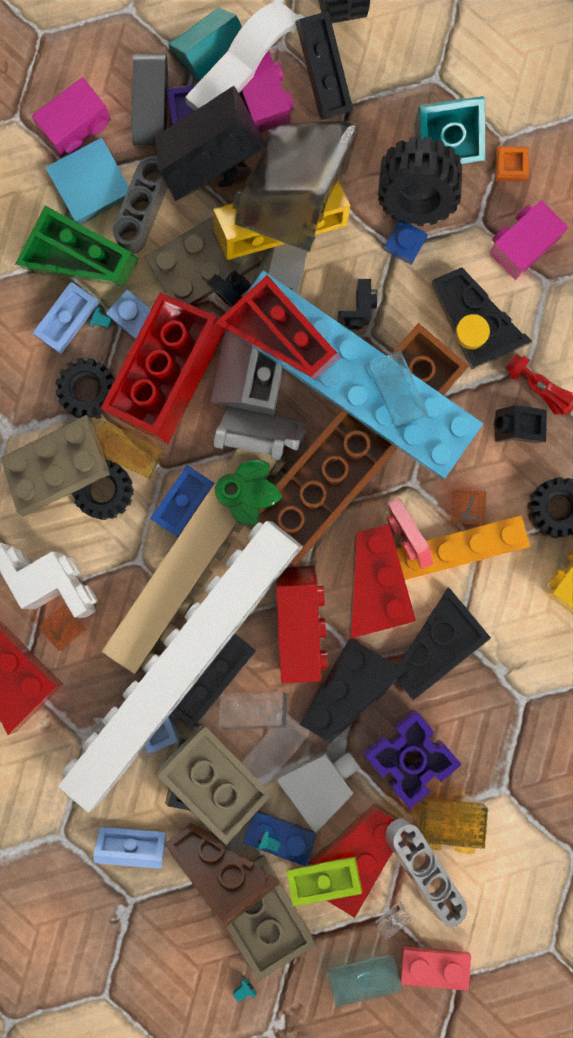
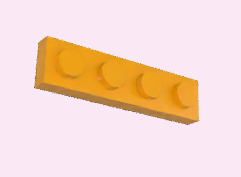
M522 515L427 540L433 564L424 569L420 568L416 559L412 561L408 559L403 547L397 548V553L404 578L408 580L528 548L530 543Z

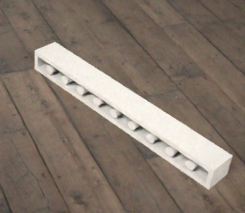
M266 521L264 524L259 522L247 536V539L250 540L249 544L243 551L237 549L226 563L229 567L222 578L216 576L205 590L208 593L201 605L196 602L184 616L188 620L180 631L176 628L164 641V645L167 646L160 657L154 655L143 668V671L146 672L143 679L139 683L135 680L123 694L126 700L118 709L115 706L109 711L102 721L106 726L99 735L94 732L83 744L82 748L85 752L80 759L74 758L62 771L65 778L58 787L88 813L102 802L303 548L300 543L274 522Z

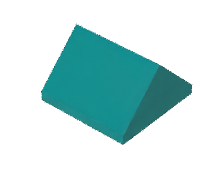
M218 7L168 45L196 82L199 83L228 52L242 25L237 15Z
M484 96L419 105L414 123L417 140L431 137V141L436 142L438 139L443 141L445 147L451 146L455 149V154H459L461 164L485 161Z

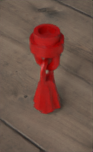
M516 354L504 368L509 372L508 376L512 380H515L519 375L526 379L530 389L543 398L553 414L562 416L570 414L573 410L572 392L558 387L541 374L533 373L527 368L530 359L525 355L521 357ZM540 381L546 385L543 391L536 386Z

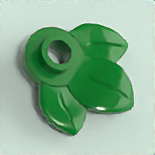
M252 460L242 463L234 474L224 475L216 483L215 495L217 500L223 506L230 508L233 518L240 524L256 526L259 521L258 509L270 507L282 498L277 487L265 479L270 468V464L266 461ZM229 485L238 487L237 492L233 495L226 494V488Z

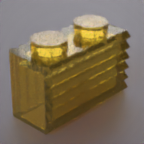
M422 798L417 803L415 826L420 830L432 850H442V845L455 846V851L475 854L476 848L485 849L488 807L483 803Z

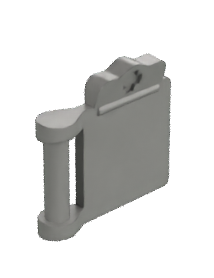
M227 406L220 426L216 429L214 447L223 449L224 446L268 454L271 455V459L280 461L284 445L298 450L299 445H303L307 432L302 422L291 420L288 416L278 414L273 416Z

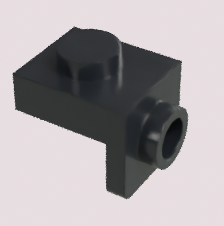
M358 279L356 286V311H338L337 322L344 325L348 330H360L364 328V325H369L371 309H377V289H371V279Z

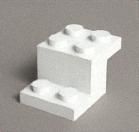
M0 543V572L21 609H37L62 595L74 618H86L97 611L94 606L97 598L88 585L84 586L80 582L77 575L81 574V571L71 556L68 558L64 554L52 551L30 564L27 555L21 548L17 550L15 546Z

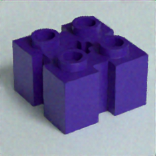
M414 709L393 725L398 733L391 739L387 740L382 734L363 751L366 758L382 777L389 772L393 775L394 778L388 783L409 809L431 792L425 784L432 778L436 777L442 782L462 765L442 741L438 739L434 744L430 741L429 738L435 732ZM417 750L419 752L415 756L418 759L415 764L412 765L410 762L403 763V760L406 759L404 755L408 751L413 753Z

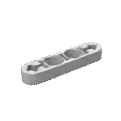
M403 818L394 820L386 830L385 838L387 844L433 914L446 926L454 927L461 924L467 915V904L424 836L408 820ZM405 831L406 839L411 843L410 846H406L401 842L402 837L400 834ZM420 853H425L423 865L413 869L414 858ZM440 877V887L435 892L429 893L431 881ZM446 899L452 903V911L450 913L447 906L443 903Z

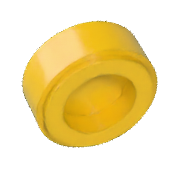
M479 315L465 316L460 320L455 331L458 343L466 349L481 347L487 341L490 334L487 321Z

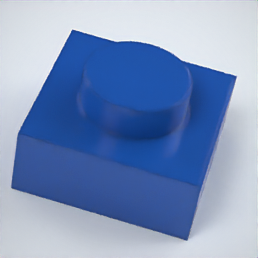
M399 220L384 247V251L412 265L428 234L411 224H403V221Z

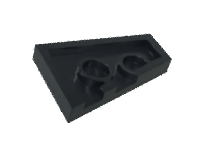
M463 267L432 280L433 289L454 334L460 320L467 315H479L489 325V337L481 347L466 349L460 345L471 370L525 347L532 342L525 333L522 334L511 322L512 319L488 298L489 295Z
M449 586L398 664L400 668L408 673L401 680L397 681L413 701L491 639Z
M349 638L300 725L331 743L360 717V714L375 700L380 699L389 687L397 680H401L408 672Z

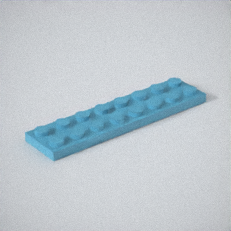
M262 271L248 292L268 275L341 358L319 378L313 380L252 344L250 345L444 480L484 423L274 277Z

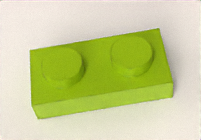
M356 857L313 864L286 871L293 907L358 895L363 892Z

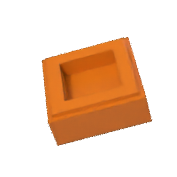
M497 146L495 149V181L527 182L529 178V147Z

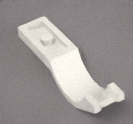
M275 0L259 9L238 32L228 52L185 97L186 104L195 111L232 86H235L239 93L254 77L259 63L269 48L285 33L292 32L294 34L297 30L295 21L305 17L301 14L296 15L285 6L284 0Z

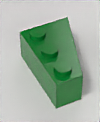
M45 205L15 265L30 271L125 287L139 258L132 252Z

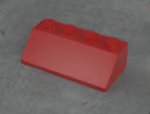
M160 292L100 409L133 428L169 444L226 331L216 323L219 320L217 316Z

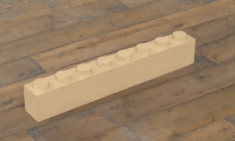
M237 449L217 481L224 475L234 474L242 463L252 460L268 462L270 468L265 479L268 480L270 476L276 479L283 469L285 462L281 459L280 461L271 459V455ZM217 481L102 650V653L134 674L139 673L154 655H157L153 651L160 641L164 643L171 632L175 630L176 627L172 623L177 615L180 613L184 616L194 602V599L190 596L197 586L203 588L213 572L209 570V567L215 558L221 561L231 546L227 540L233 531L239 534L245 526L233 518L229 507L223 506L217 500L215 495ZM229 485L225 493L233 495L237 492L238 487Z

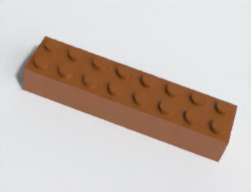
M420 323L412 329L389 356L391 360L443 396L469 367L466 362ZM344 410L335 417L278 482L276 487L281 493V500L270 507L258 509V523L274 522L303 546L290 563L293 568L297 566L398 449ZM245 525L250 531L255 527Z

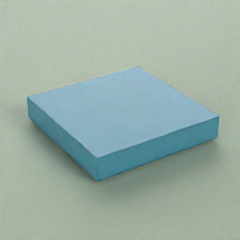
M102 138L45 167L73 219L79 224L123 202L129 188Z

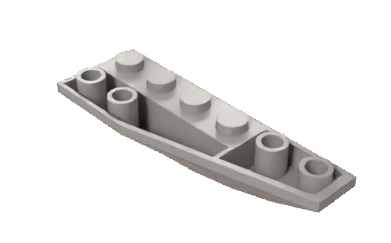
M311 237L267 249L251 282V286L261 272L265 271L299 295ZM227 331L223 339L210 403L274 416L284 368L238 336Z

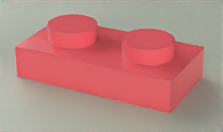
M400 498L387 503L391 515L387 518V522L390 524L395 536L401 534L405 542L401 544L410 561L416 559L421 569L432 565L433 559L430 547Z
M403 946L400 982L402 985L469 991L471 955L469 952Z

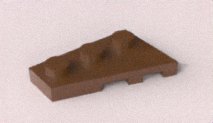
M193 823L187 825L164 843L168 852L225 928L280 884L279 879L254 866V863L245 857L234 853L225 847L222 842Z

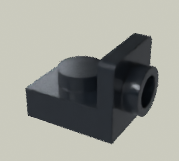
M518 405L496 410L494 419L495 441L546 442L547 410Z

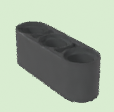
M134 53L131 117L133 145H156L155 137L167 129L168 60L166 53Z
M146 157L138 164L113 225V235L117 244L133 254L140 252L145 246L168 189L161 175L155 181L145 179L150 173H159L157 157ZM140 201L149 203L148 207L142 211L134 209V206ZM134 230L137 232V235L132 240L122 239L126 231Z

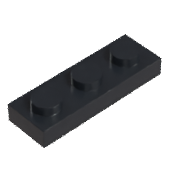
M329 11L296 20L295 23L320 120L353 111Z
M235 633L172 713L193 729L256 650Z

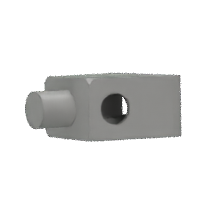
M321 752L277 775V782L314 833H316L352 796V788L345 779L359 770L360 766L350 752H347L334 763L325 752Z

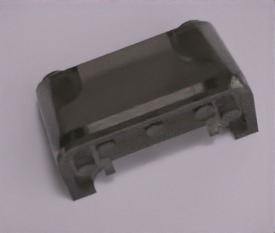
M345 120L279 124L276 129L271 128L266 139L268 147L265 149L244 191L239 189L236 193L232 207L237 210L235 225L310 252L315 242L317 226L323 219L326 205L339 177L344 178L348 170L359 125Z

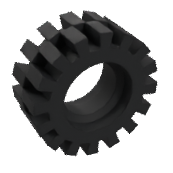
M79 358L75 364L72 361L67 364L68 368L66 370L61 369L59 372L61 378L56 379L55 384L58 386V389L55 391L59 397L58 401L76 418H81L85 415L90 419L93 417L96 419L101 418V414L104 411L100 408L115 378L101 362L97 363L94 359L88 358V361H84L83 358ZM83 378L95 379L99 384L97 396L90 401L79 400L75 395V386L78 381Z
M107 459L105 460L110 475L106 476V478L111 479L115 485V493L109 501L97 502L93 499L91 495L93 483L72 493V496L75 498L74 503L83 513L100 520L117 518L118 514H123L126 511L127 505H130L132 502L131 495H134L133 482L128 473L120 465Z
M556 477L540 484L530 495L531 501L527 505V509H530L528 514L529 520L533 519L534 521L532 525L535 529L539 528L541 534L545 536L550 535L551 538L573 535V479ZM553 496H563L570 502L571 513L565 520H556L548 513L547 505Z

